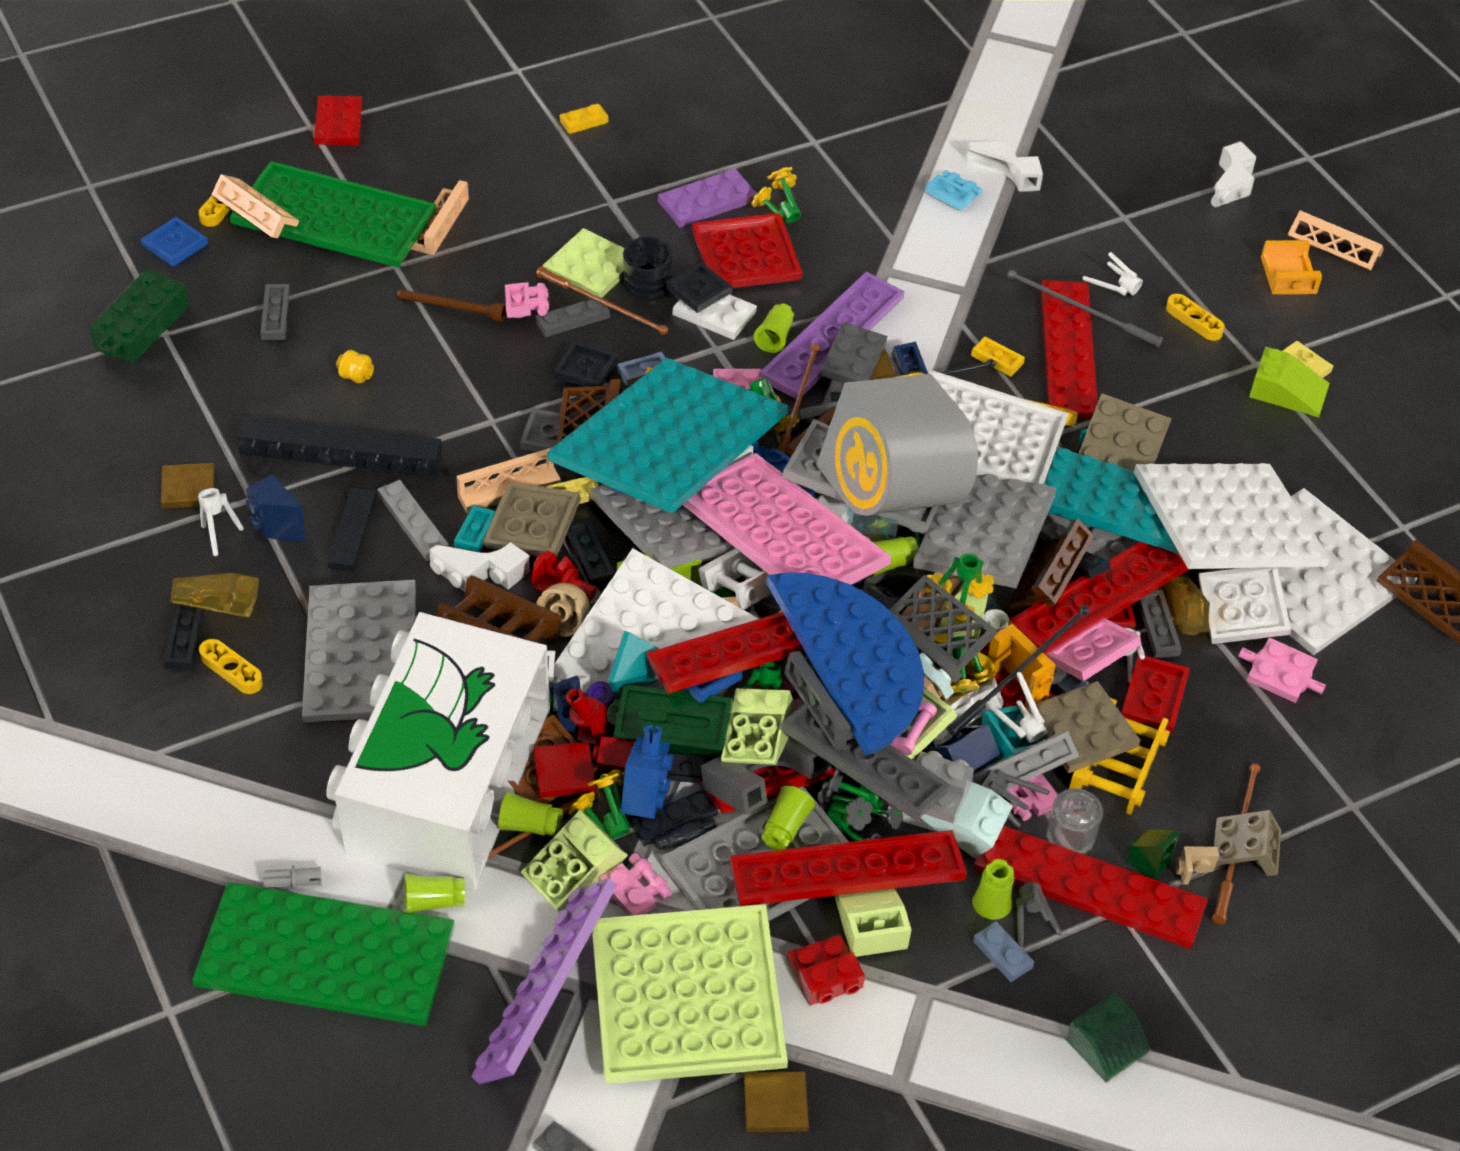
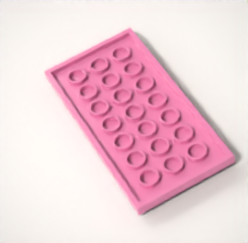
M757 453L724 468L683 504L769 575L792 572L810 573L826 576L852 585L887 567L891 562L889 554L800 486L782 478L783 473Z

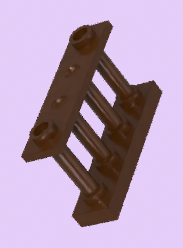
M473 575L466 581L464 600L455 608L441 602L438 604L437 617L516 638L519 637L510 633L520 626L531 631L523 639L536 642L541 636L554 642L559 637L562 621L561 615ZM473 605L485 610L478 618L465 612ZM495 616L507 620L500 629L488 624Z

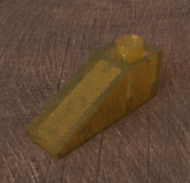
M236 573L174 578L170 602L249 618L257 600L259 578Z
M1179 575L1166 583L1164 588L1174 622L1180 631L1186 635L1208 632L1210 602L1188 575Z

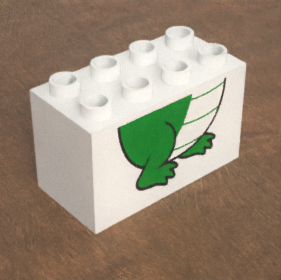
M419 612L411 631L400 630L394 639L391 661L395 665L390 676L379 674L374 681L370 695V705L375 708L369 721L358 719L352 728L349 738V751L353 753V756L348 766L337 765L330 775L327 785V798L336 801L337 805L333 816V828L342 831L346 855L421 876L464 878L465 888L475 890L488 860V855L500 831L498 821L503 799L508 791L515 794V790L508 781H515L519 785L525 765L530 758L534 744L550 710L547 645Z

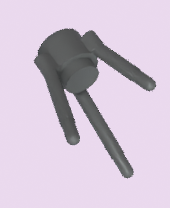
M990 770L981 783V786L991 789L999 796L1003 795L1024 810L1028 809V805L1006 791L1008 784L1004 781L1045 795L1050 794L1048 789L1007 775L1001 770H998L997 773ZM1009 813L1007 819L1016 827H1020L1018 820Z
M1036 882L1024 884L1019 889L1021 898L1015 900L1017 905V942L1022 949L1024 942V909L1031 913L1040 911L1044 920L1050 921L1058 936L1062 934L1048 906L1047 899L1043 895L1041 885Z

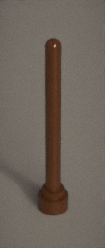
M402 289L396 293L399 299L485 314L497 322H503L506 317V304L495 302V304H490L489 306Z

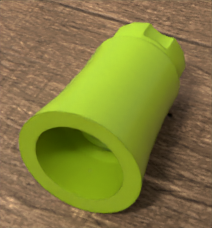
M784 303L775 305L769 311L763 323L754 332V341L763 351L777 353L784 348L794 317V313L789 305Z
M911 536L872 541L891 556V562L887 567L868 577L872 578L885 571L914 562V558L919 550L916 539Z
M783 786L780 788L776 804L762 834V839L768 847L774 850H785L789 843L793 841L797 831L815 808V802L808 793L794 786Z
M508 791L503 799L499 813V830L555 836L562 824L563 810Z
M995 859L991 864H987L979 887L973 895V907L984 918L991 920L1001 919L1011 911L1014 871L1013 867L1009 866L1005 860Z
M405 873L404 900L406 914L425 910L453 908V906H464V878L419 876Z

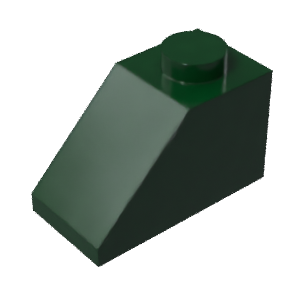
M1147 830L1141 837L1135 836L1127 847L1129 854L1126 862L1144 876L1156 880L1170 866L1180 833L1176 830Z

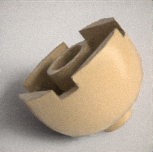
M558 583L551 586L537 600V605L562 616L559 633L561 637L575 634L590 612L588 596L581 588L570 583Z

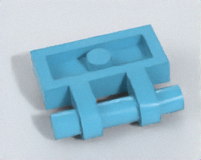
M944 170L942 176L938 174L926 185L925 192L962 211L974 200L975 195L979 197L982 194L983 189L978 187L977 183L961 178L960 174L956 172L951 173Z

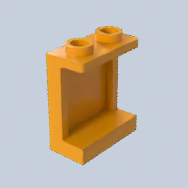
M1309 240L1265 242L1261 260L1272 294H1317L1322 275L1320 271H1313L1308 256Z
M1011 624L999 631L991 639L988 658L993 662L994 670L997 673L1005 669L1011 674L1039 648ZM1043 652L1021 671L1035 704L1049 698L1051 683L1054 679L1053 674L1056 664ZM1016 676L1014 679L1020 684L1018 677ZM1026 699L1025 707L1028 709L1029 704Z

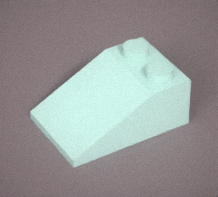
M972 782L954 824L925 814L920 818L938 832L953 830L958 846L976 859L979 854L982 855L994 846L1013 805L991 789Z

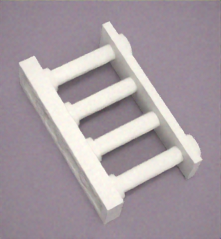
M737 548L699 568L703 588L714 592L724 586L734 591L738 607L743 610L772 594L766 584L769 574L764 570L759 571L755 569L758 565ZM742 575L749 577V579L742 583L735 581V579Z

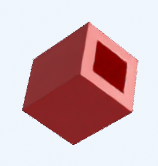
M601 736L600 745H594L592 761H597L599 771L611 772L613 770H621L625 772V765L634 742Z

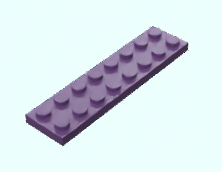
M865 272L759 372V376L762 379L768 378L772 387L797 399L812 353L811 346L815 343L819 344L820 351L816 353L803 393L804 395L823 377L820 376L822 366L842 323L845 322L871 330L904 298L905 291Z
M610 878L600 882H593L583 888H576L569 895L567 907L556 918V926L553 932L543 941L542 946L544 948L540 955L530 964V973L518 986L516 998L505 1009L503 1021L493 1031L489 1038V1046L475 1063L477 1067L471 1077L479 1084L514 1075L617 887Z

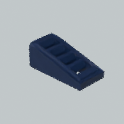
M916 341L893 347L891 355L901 376L908 375L909 371L916 369L921 373L928 374ZM911 356V358L904 359L903 357ZM913 362H914V364H915V365H911V366H906V364L913 363Z
M578 676L552 684L553 714L567 731L579 728L570 719L569 713L572 706L567 702V693H565L574 688L577 691L581 689Z

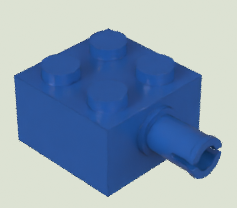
M653 725L644 728V738L637 737L626 762L621 813L654 819L658 808L663 809L665 795H668L671 778H667V774L672 768L673 754H669L670 743L660 741L662 729L658 726L655 728V733H653Z

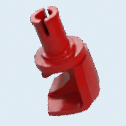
M546 551L536 558L532 571V586L537 591L543 593L555 584L570 583L581 588L588 596L589 602L593 600L597 592V586L579 579L578 570L575 569L568 557L565 556L560 562L553 552Z
M574 688L567 693L566 700L572 706L569 713L570 719L576 726L580 727L577 740L579 742H589L592 745H600L601 736L608 737L612 730V726L607 718L608 708L593 697H585L581 689L577 691Z

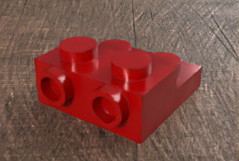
M841 935L787 952L786 959L809 1006L817 1003H828L833 998L844 994H854L864 986L865 974L854 952L849 953Z

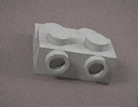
M920 751L916 762L950 784L948 793L935 803L925 815L954 824L972 784L974 768L961 759H956L954 762L943 759L942 755L936 751H929L928 753Z

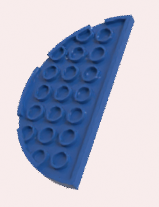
M792 572L768 575L766 579L767 586L833 701L850 725V730L864 755L878 752L892 744L893 740L905 732L912 723L921 705L924 693L922 661L917 647L905 627L884 605L848 583L810 573Z

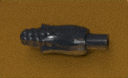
M713 818L703 822L690 820L679 827L671 828L672 830L664 835H660L655 839L654 846L658 850L682 846L717 827L716 822Z

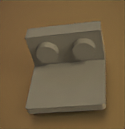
M1266 810L1217 818L1214 847H1218L1219 858L1216 865L1256 860L1257 865L1263 868L1267 876L1278 875L1281 828L1271 811Z

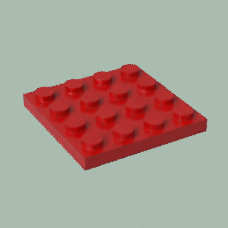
M780 213L692 223V232L702 262L731 284L732 288L802 280V271Z

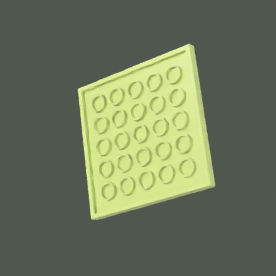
M766 904L599 918L592 931L605 1084L787 1068L788 1060Z

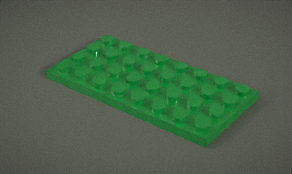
M272 161L252 186L253 189L299 220L297 227L284 224L279 236L397 268L400 267L436 212V204ZM233 211L230 215L232 224L264 232L236 211Z
M227 882L192 981L194 987L427 1026L455 922L453 919L417 913L406 914V911Z

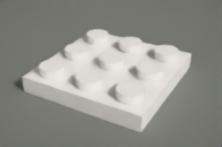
M1277 567L1238 568L1199 573V583L1212 644L1290 635L1291 627Z

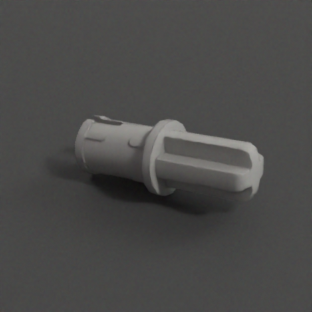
M292 866V869L265 870L263 873L264 887L292 886V889H295V886L322 885L321 867L295 869V866Z

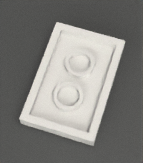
M728 295L696 313L683 301L679 300L673 307V315L734 340L755 315L757 306Z

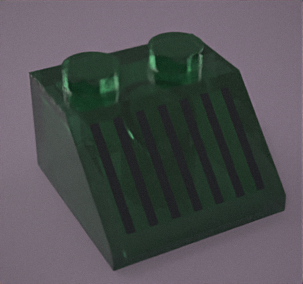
M1113 992L1073 1020L1066 1041L1106 1083L1150 1052V1046L1136 1013L1116 992Z

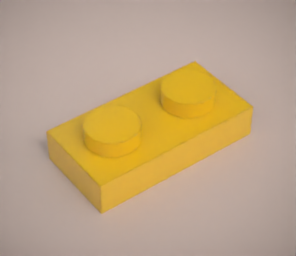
M595 104L560 114V123L568 134L608 123V115L600 104Z
M984 337L972 349L971 354L972 357L982 362L994 359L996 365L993 368L1010 377L1024 364L1025 359L1024 356L987 337Z

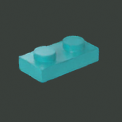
M473 505L454 540V548L480 552L484 537L496 511Z

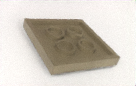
M1101 393L1079 454L1092 456L1106 463H1114L1119 467L1132 471L1135 469L1136 464H1154L1172 418Z
M509 482L484 537L483 544L485 548L500 550L511 542L528 555L539 556L546 551H551L557 557L581 501L580 494Z
M1098 681L1036 704L1040 715L1045 721L1043 725L1048 730L1043 738L1047 739L1067 730L1079 754V757L1062 764L1067 773L1139 747V737ZM1029 706L1027 711L1029 712V714H1033Z

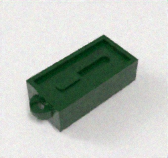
M146 269L89 326L93 347L99 349L101 353L110 355V357L116 356L134 364L189 307L186 285Z
M624 684L621 700L610 705L607 711V718L610 725L615 728V739L632 741L635 744L637 737L644 738V728L653 725V733H655L656 726L662 729L660 741L670 743L669 752L715 759L721 756L723 752L733 699L710 695L705 701L700 703L690 692L675 691L668 694L665 689Z

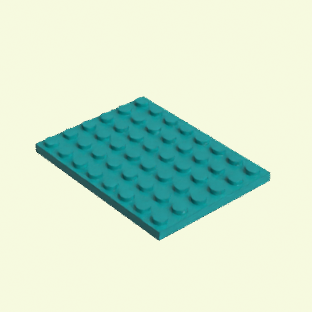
M665 358L547 452L548 461L665 511L674 513L748 447L788 414V405L696 370L673 359Z

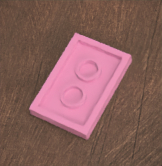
M1103 618L1053 649L1046 656L1059 669L1084 681L1140 646L1141 639L1139 635Z

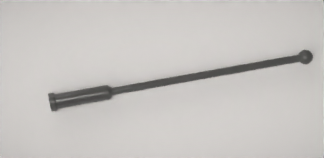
M1015 270L1008 272L1010 279L1020 280L1124 328L1125 332L1147 341L1157 348L1160 347L1163 341L1161 336L1158 337L1130 323L1124 324L1018 275Z

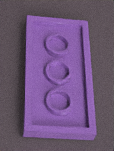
M732 169L658 194V202L678 227L681 228L750 204L757 193L736 169Z

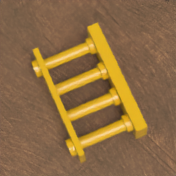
M1110 698L1116 706L1117 700ZM1164 717L1158 730L1125 718L1136 734L1154 740L1151 749L1139 746L1126 751L1129 754L1146 759L1142 769L1113 758H1108L1074 771L1069 792L1079 795L1083 785L1087 787L1092 785L1129 799L1126 813L1131 815L1135 805L1141 806L1146 792L1142 790L1157 750L1160 745L1165 747L1170 731L1165 730L1169 719ZM1097 765L1138 780L1134 789L1094 775L1093 771L1090 770L1091 766L1097 767Z

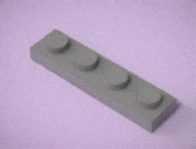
M400 480L377 489L378 497L426 561L430 560L429 550L436 545L449 547V544Z
M1065 730L974 772L972 782L981 785L990 770L995 773L1001 770L1007 775L1027 781L1079 757V754L1068 731ZM1004 781L1008 784L1006 790L1016 786V784Z

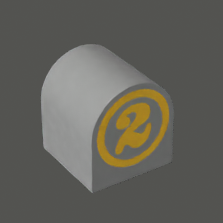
M931 374L844 383L816 466L851 510L859 515L869 516L955 504L962 501L969 494L975 482L978 467V451L975 435L966 415Z

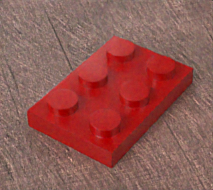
M318 96L314 134L315 145H359L362 96Z
M1138 655L1121 713L1123 717L1157 730L1164 717L1169 719L1165 730L1170 731L1172 734L1190 668L1145 656L1142 660Z

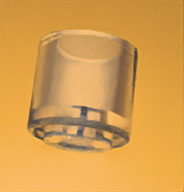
M1067 789L1058 794L1053 802L1047 825L1049 842L1079 853H1085L1090 850L1096 842L1103 817V807L1100 800L1094 794L1084 789Z

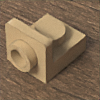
M1184 846L1181 856L1176 859V873L1181 875L1182 885L1189 884L1193 871L1197 873L1214 871L1219 858L1218 847Z

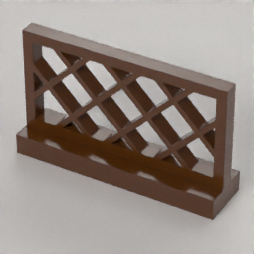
M611 379L610 386L564 388L556 445L567 437L565 435L566 432L572 428L576 430L579 427V423L591 418L593 413L601 410L623 392L620 379ZM597 395H606L599 402L593 399ZM569 396L582 397L575 403L569 400ZM587 402L593 405L586 411L580 408ZM572 412H577L579 415L573 420L567 417Z
M1078 518L1070 522L1064 534L1042 544L1003 610L1008 616L1042 601L1048 607L1057 603L1094 538V535Z
M1415 540L1404 554L1378 576L1376 581L1460 644V632L1451 626V623H1460V616H1449L1448 608H1459L1460 612V572L1419 541ZM1403 563H1407L1415 570H1404ZM1400 576L1401 584H1394L1387 577ZM1406 577H1417L1419 585L1407 584ZM1423 578H1427L1436 586L1425 585ZM1409 591L1420 592L1422 599H1414L1410 596ZM1427 592L1438 593L1439 600H1428ZM1444 593H1447L1456 601H1446ZM1430 607H1441L1443 615L1434 614Z

